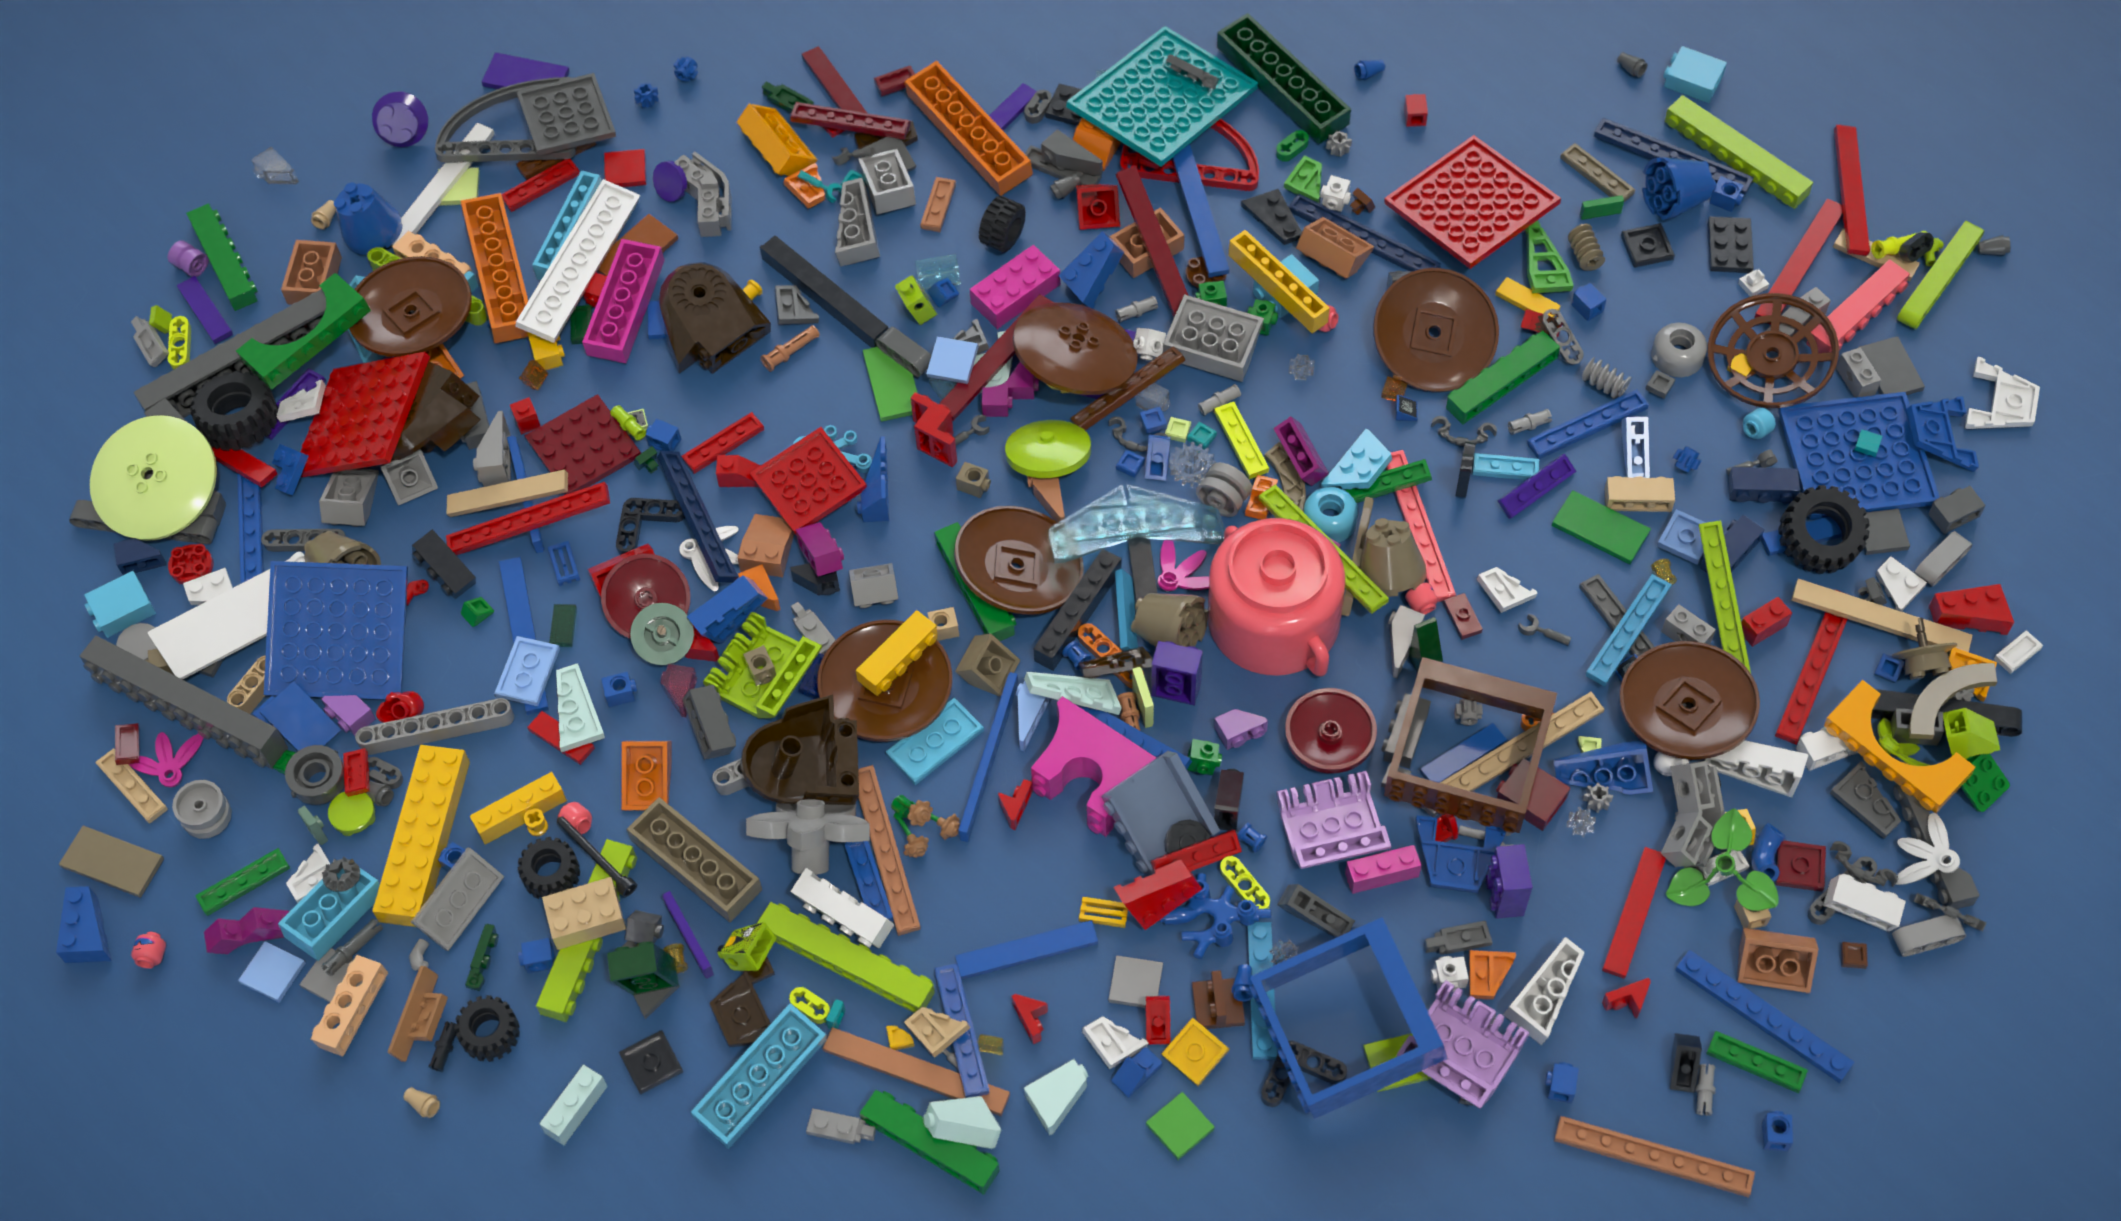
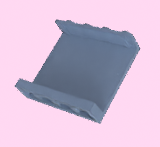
M1165 752L1101 796L1105 802L1103 804L1105 811L1110 816H1113L1116 830L1126 839L1125 846L1132 855H1135L1137 859L1136 865L1143 874H1155L1151 860L1167 854L1164 843L1165 836L1169 828L1176 822L1189 819L1198 821L1212 836L1220 831L1180 757L1175 752Z

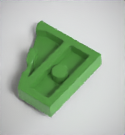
M1304 155L1284 182V188L1319 203L1322 163Z

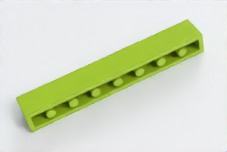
M1682 95L1667 109L1664 122L1715 155L1734 170L1754 177V183L1780 199L1784 204L1795 209L1809 196L1813 185L1811 180Z
M606 839L601 855L622 876L628 877L630 869H634L637 862L633 846ZM596 863L588 883L609 878L610 876ZM613 880V883L617 891L616 882ZM617 891V895H618V899H619V903H620V897H619V896H620V893ZM602 937L559 950L536 1004L540 1015L567 1022L569 1015H573L576 1009L575 1001L577 996L583 992L585 987L584 979L593 968L594 955L602 947Z
M770 902L757 922L766 923L777 938L776 943L913 1013L917 1012L921 1007L926 1008L935 994L934 984L928 977L924 975L919 977L913 974L908 967L904 965L897 966L882 954L879 956L873 954L865 945H856L845 935H836L830 932L831 930L823 924L816 925L810 922L807 916L800 913L796 915L790 912V909L781 903L777 905Z

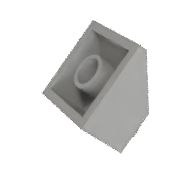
M892 563L849 570L855 606L867 608L872 606V603L890 604L898 599Z

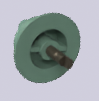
M656 603L638 613L632 623L630 635L632 645L642 659L655 665H668L679 661L687 654L693 642L694 632L692 623L682 609L668 603Z

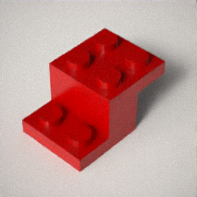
M915 392L910 399L913 422L916 423L914 429L917 449L953 468L957 463L955 438L952 436L951 410L943 404L932 401L928 396Z

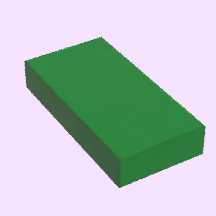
M1623 196L1583 201L1580 210L1581 220L1621 214L1624 204Z

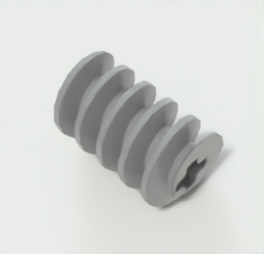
M1593 357L1583 371L1582 380H1589L1591 386L1597 384L1598 390L1604 388V393H1611L1613 399L1618 396L1621 397L1628 388L1632 377L1629 376L1626 380H1623V372L1616 376L1617 368L1610 372V364L1601 367L1603 360L1600 359L1597 363H1594L1595 357Z

